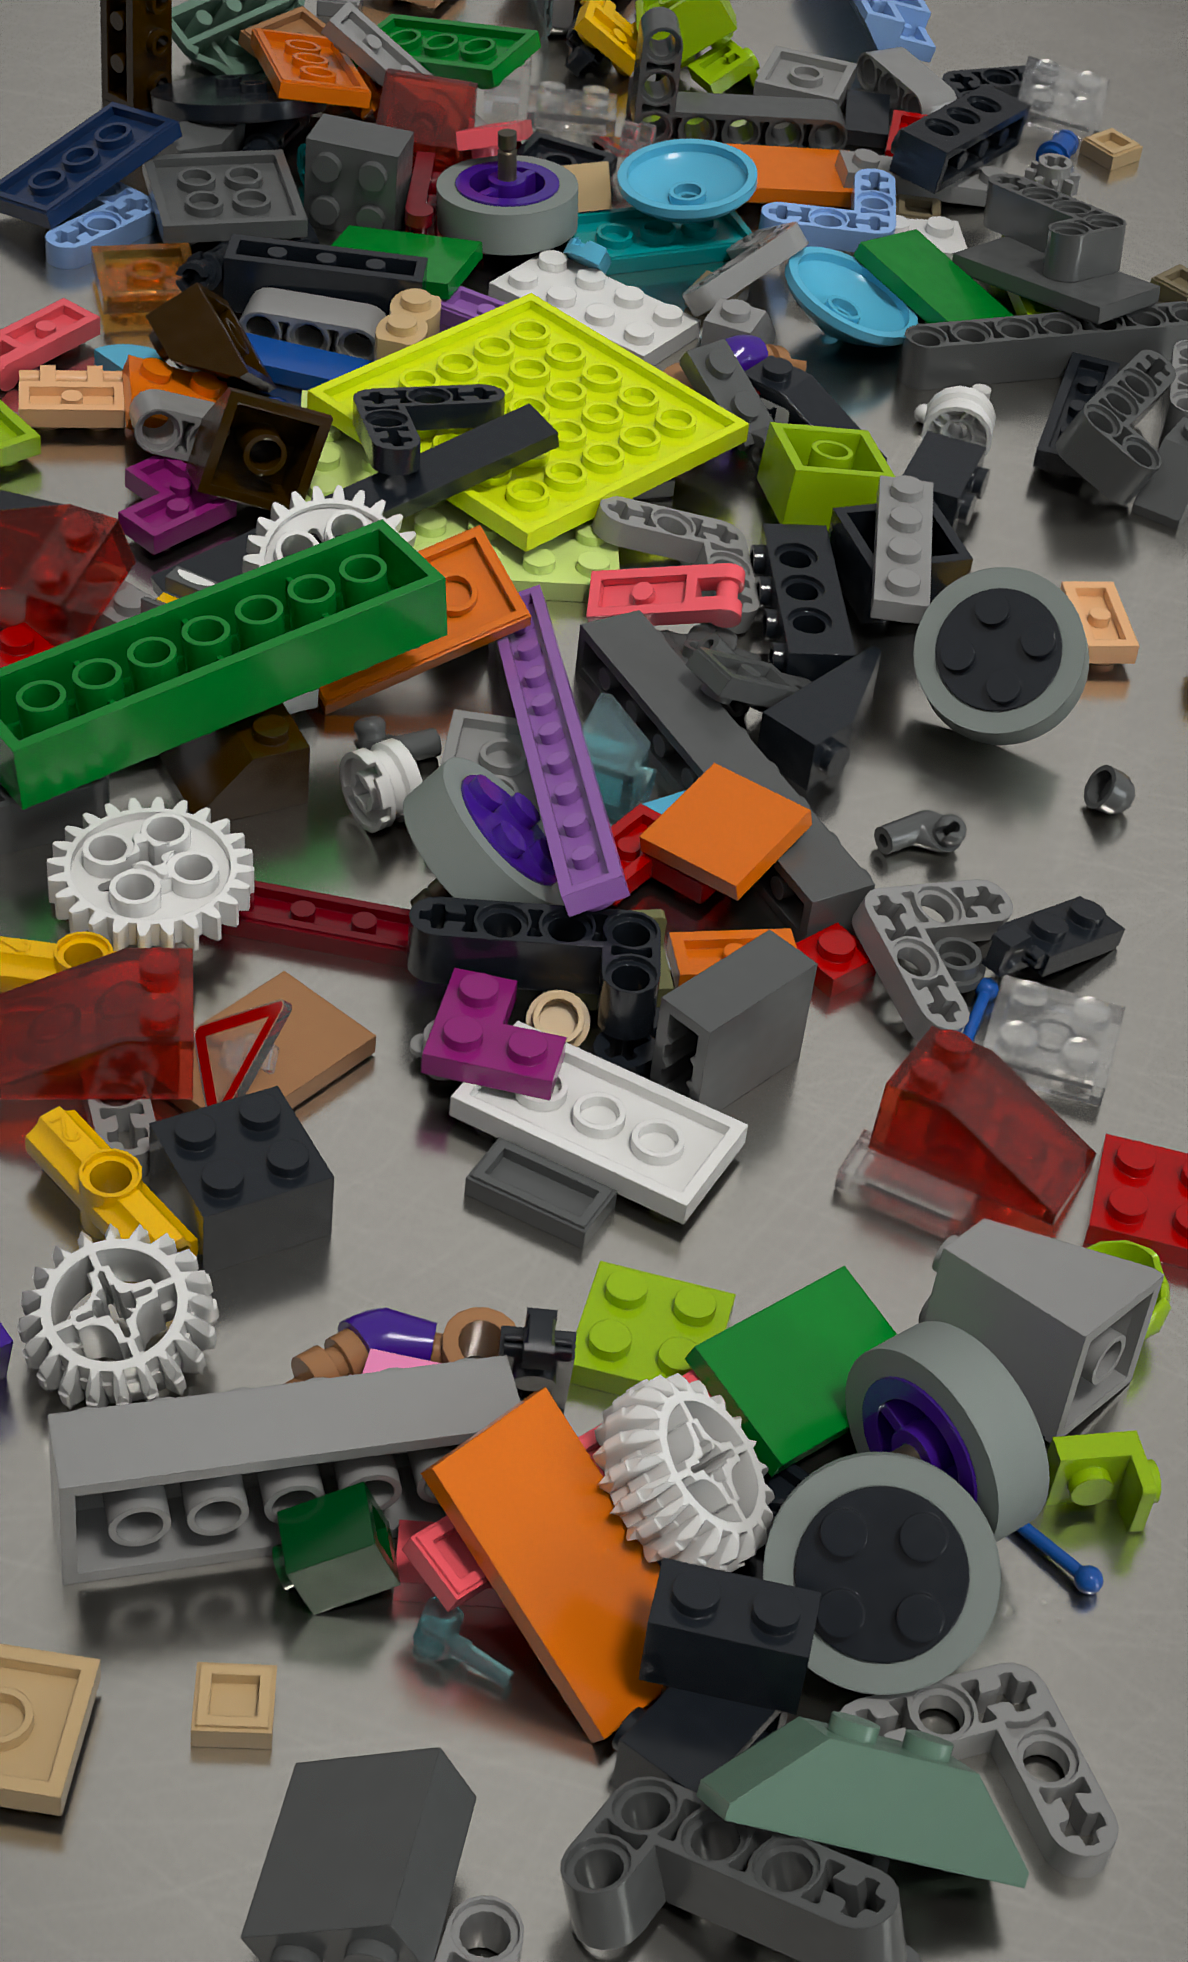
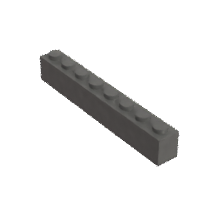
M640 610L580 624L575 670L676 793L687 790L709 767L716 763L810 809L806 799L799 796L784 779L777 766L772 761H769L750 739L748 732L735 722L720 702L712 699L701 690L702 682L686 666L687 662L680 658L667 643L662 632L656 630ZM812 810V826L753 885L754 889L786 928H791L793 936L798 942L837 922L851 934H855L852 925L853 914L868 892L875 889V883L868 871L858 865L841 845L837 835L829 831Z

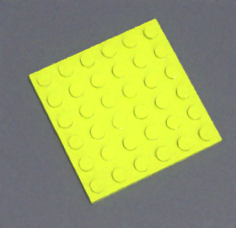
M532 293L309 389L307 392L308 409L331 415L333 417L332 426L338 428L359 443L361 441L353 425V395L365 389L486 384L498 387L505 392L504 415L530 403L558 432L559 447L446 499L525 552L593 519L600 501L613 496L633 499L746 442L749 429L748 422ZM474 428L417 430L421 439L420 453Z

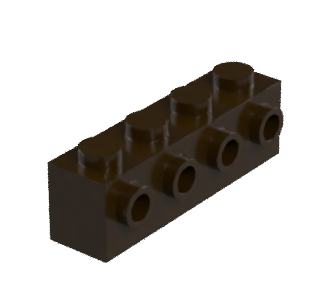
M100 0L102 98L140 110L151 106L150 91L157 86L172 83V0Z

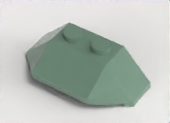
M189 0L172 8V39L196 67L213 76L264 73L260 62L238 44L240 31L304 6L305 0Z
M833 1711L829 1723L799 1716L756 1742L700 1781L696 1796L725 1821L1025 1889L1029 1871L979 1773L951 1756L954 1748L953 1743L929 1733L906 1729L904 1739L900 1741L879 1736L880 1726L876 1723L843 1712Z

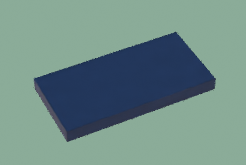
M116 102L109 103L0 179V213L52 230L182 137L179 121Z

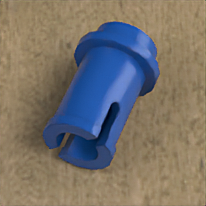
M1065 129L1060 130L1058 134L1056 132L1051 140L1045 141L1038 147L1035 160L1038 162L1039 157L1047 153L1060 154L1070 159L1079 147L1077 136L1072 131Z

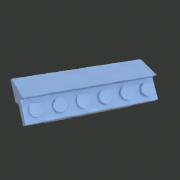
M848 0L876 51L903 47L918 60L930 63L936 46L925 29L931 16V11L924 0Z

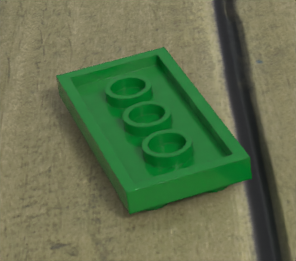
M390 14L377 25L444 85L464 83L476 85L477 88L484 90L496 88L502 84V81L515 69L523 66L526 60L541 48L538 30ZM352 60L355 67L358 68L359 66Z

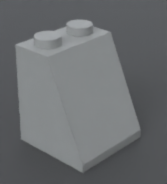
M984 1218L962 1235H952L947 1238L938 1249L932 1264V1269L936 1272L932 1293L920 1311L918 1322L940 1321L951 1324L969 1333L988 1348L1009 1371L1020 1387L1035 1415L1041 1434L1045 1437L1044 1440L1051 1443L1052 1437L1067 1435L1131 1382L1164 1274L1153 1267Z

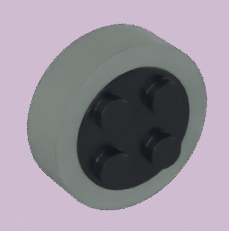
M986 568L955 580L943 589L930 603L919 623L914 641L915 671L930 706L937 716L953 731L981 743L991 745L1019 744L1049 732L1073 710L1087 681L1089 648L1076 608L1067 595L1054 583L1041 575L1020 568Z
M865 1452L842 1457L822 1466L801 1481L789 1494L779 1509L769 1532L764 1555L763 1580L822 1592L808 1662L809 1669L827 1681L845 1689L875 1695H894L919 1690L942 1680L963 1665L975 1652L988 1632L996 1613L1000 1596L1001 1565L995 1537L985 1515L970 1494L952 1477L932 1464L912 1456L892 1452Z

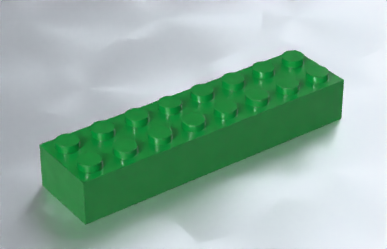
M381 519L0 668V783L21 809L24 810L448 635L445 577Z

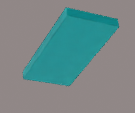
M634 207L578 213V228L572 238L578 237L585 244L593 241L605 247L612 262L605 275L728 261L731 259L726 250L735 242L752 233V231L736 211L701 223L679 224L648 216ZM568 240L567 242L563 243V245H564L565 248H566V246H567L569 240Z

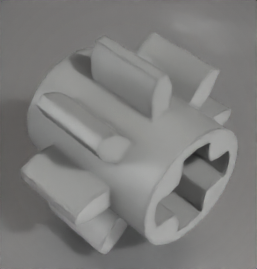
M1047 153L1041 155L1038 162L1031 161V166L1026 168L1024 177L1072 197L1077 195L1081 174L1071 172L1072 161L1069 158L1060 154Z

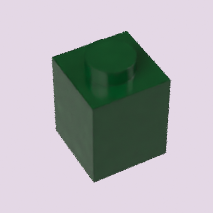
M364 1481L277 1511L281 1544L272 1547V1557L278 1578L286 1591L296 1588L313 1615L401 1585L389 1521Z

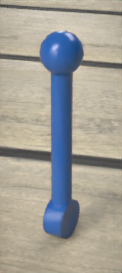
M985 977L975 989L977 998L969 1015V1022L962 1032L958 1045L951 1046L947 1051L945 1063L953 1071L963 1072L970 1067L972 1052L969 1050L988 1002L994 1000L999 994V985L992 978Z
M1030 1523L1016 1530L1073 1576L1075 1587L1081 1593L1093 1595L1100 1591L1104 1579L1102 1572L1097 1567L1081 1565Z

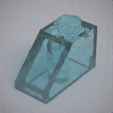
M601 692L582 728L607 816L619 821L633 810L638 802H648L654 787L656 769L648 767L651 742L615 697Z

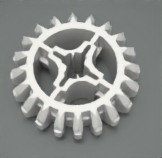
M110 1223L105 1233L106 1240L93 1243L92 1238L81 1231L78 1238L79 1250L74 1253L55 1246L52 1258L56 1269L35 1267L32 1278L36 1289L22 1292L21 1306L26 1316L19 1318L17 1325L21 1341L26 1343L22 1351L29 1368H32L33 1371H38L37 1378L40 1386L47 1393L59 1389L58 1393L61 1402L70 1410L84 1399H86L87 1407L97 1408L107 1407L109 1403L124 1405L141 1399H145L146 1402L160 1398L159 1391L164 1388L183 1396L187 1385L182 1372L203 1374L206 1362L202 1351L215 1349L214 1346L217 1341L215 1328L212 1326L219 1318L217 1301L211 1297L213 1287L210 1276L205 1273V1270L198 1271L199 1267L196 1256L190 1249L177 1252L175 1241L170 1238L168 1233H165L151 1243L148 1231L140 1224L129 1239H121L119 1230ZM125 1281L139 1282V1283H134V1284H133V1283H125ZM91 1293V1297L84 1305L72 1311L82 1298ZM109 1304L115 1307L119 1318L123 1317L130 1337L126 1338L123 1335L119 1323L114 1324L109 1311ZM173 1320L170 1328L161 1340L145 1351L149 1340L157 1333L166 1330V1322ZM107 1357L117 1361H98L94 1359Z
M679 1373L667 1378L659 1375L650 1381L645 1379L626 1390V1393L612 1402L613 1405L602 1412L604 1422L594 1430L596 1440L601 1447L593 1454L595 1463L605 1474L598 1485L610 1494L615 1506L610 1514L618 1515L627 1527V1541L638 1540L643 1545L644 1557L648 1563L660 1560L662 1563L663 1558H668L727 1572H733L744 1566L745 1560L756 1555L757 1550L767 1544V1529L772 1526L774 1521L773 1513L768 1505L775 1499L773 1491L765 1484L763 1478L769 1471L768 1466L758 1460L753 1449L757 1441L747 1438L741 1428L742 1418L740 1416L732 1417L726 1411L725 1401L721 1395L709 1397L706 1386L700 1380L689 1383Z

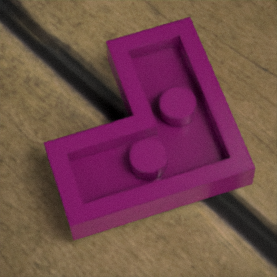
M154 455L125 468V487L144 500L118 512V530L154 555L237 516L236 501L198 492L186 470L187 464L179 459L161 455Z
M454 968L422 1053L421 1073L551 1100L565 1057L567 1037L507 1025L516 1001L518 981Z

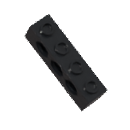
M985 84L950 104L944 105L935 112L922 117L909 126L901 128L895 135L891 145V153L894 155L889 171L935 194L1017 147L1031 105Z
M763 523L760 544L751 545L750 560L754 577H757L756 588L760 602L759 609H764L762 615L763 642H771L768 663L774 665L781 673L806 678L813 682L856 656L826 525Z

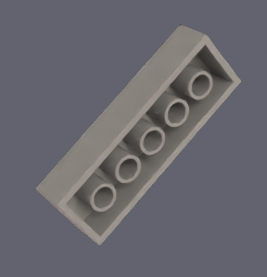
M507 1355L480 1359L464 1358L455 1362L410 1368L394 1367L379 1372L333 1378L316 1377L302 1382L255 1388L239 1387L217 1393L178 1398L161 1397L147 1402L100 1408L84 1407L69 1412L48 1414L51 1507L62 1585L272 1556V1547L281 1544L277 1511L363 1481L389 1521L392 1538H398L399 1519L428 1522L440 1520L446 1516V1513L420 1473L520 1403Z

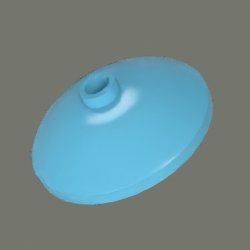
M674 139L654 143L633 152L620 165L617 180L618 189L622 197L643 214L672 223L694 224L722 217L742 206L750 199L757 188L758 172L753 160L743 151L733 146L705 139Z
M812 246L803 248L790 257L786 263L785 277L793 298L807 317L826 335L834 339L862 346L891 347L903 344L906 329L910 326L918 325L917 314L853 256L829 248Z

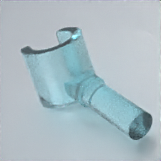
M437 1597L429 1598L413 1635L417 1653L423 1658L433 1661H442L451 1656L459 1662H464L504 1689L514 1672L472 1645L473 1642L459 1635L464 1622V1613L459 1606L447 1612Z

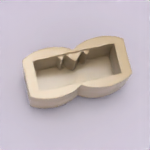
M417 288L403 290L398 293L390 303V314L384 317L376 327L374 361L440 333V297L430 295L429 292Z

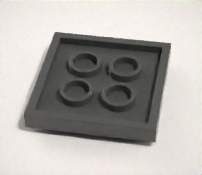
M282 149L158 154L142 165L143 176L163 244L173 243L177 246H192L197 242H229L232 234L281 240L307 237L308 219Z

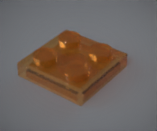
M189 243L91 246V264L103 315L115 314L121 317H131L138 313H150L180 294L182 291L176 285V280H179L182 276L176 275V271L192 255Z

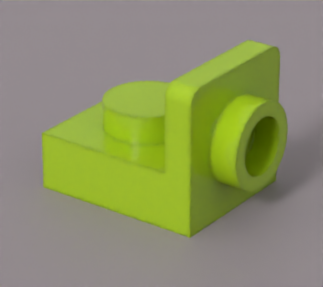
M731 39L720 47L710 49L687 65L691 79L708 93L719 94L731 88L738 81H741L754 91V83L758 77L757 70L760 69L759 62L754 53L748 47L742 49Z
M1137 1430L1052 1437L1047 1453L1049 1490L1045 1504L1075 1503L1088 1506L1104 1500H1116L1127 1532L1143 1531L1153 1503H1157L1160 1499L1161 1478L1156 1462L1153 1459L1146 1458Z

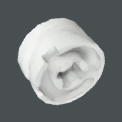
M965 386L945 388L935 394L927 405L921 439L923 440L927 431L987 447L986 456L991 447L996 420L993 404L986 395L974 388ZM955 423H963L967 427V429H962L961 425H957Z
M390 738L372 745L370 750L361 748L344 754L340 762V780L347 806L363 829L373 833L392 826L394 820L399 823L405 821L403 802L406 796L423 781L410 751L400 741Z

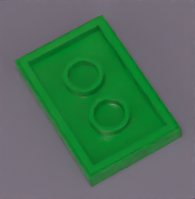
M349 225L331 245L427 257L426 291L430 295L439 296L441 300H449L483 258L481 241Z
M917 229L860 242L853 255L861 265L927 324L1014 316Z
M844 1265L694 1346L685 1357V1360L700 1381L706 1386L711 1396L721 1395L725 1401L726 1411L732 1417L740 1416L742 1418L741 1428L749 1440L757 1441L753 1448L756 1456L761 1463L768 1466V1473L773 1477L850 1431L845 1402L849 1371L859 1356L896 1336L897 1333Z

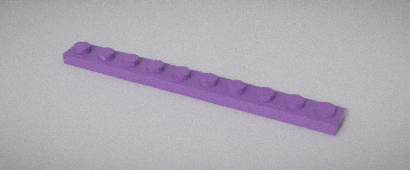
M537 585L518 592L531 615V625L498 639L497 643L561 898L568 916L571 917L585 911L605 909L613 904L614 901L630 896L548 606L541 586Z

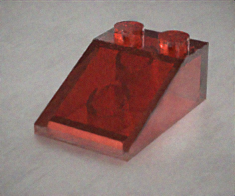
M72 504L0 510V621L13 626L26 622L40 635L64 643L89 634L136 563L119 519Z
M124 948L0 994V1100L193 1099V948Z
M935 1026L930 1027L887 1081L868 1145L869 1149L1051 1226L1055 1224L1088 1173L1097 1154L993 1050L974 1043L961 1032L942 1030Z

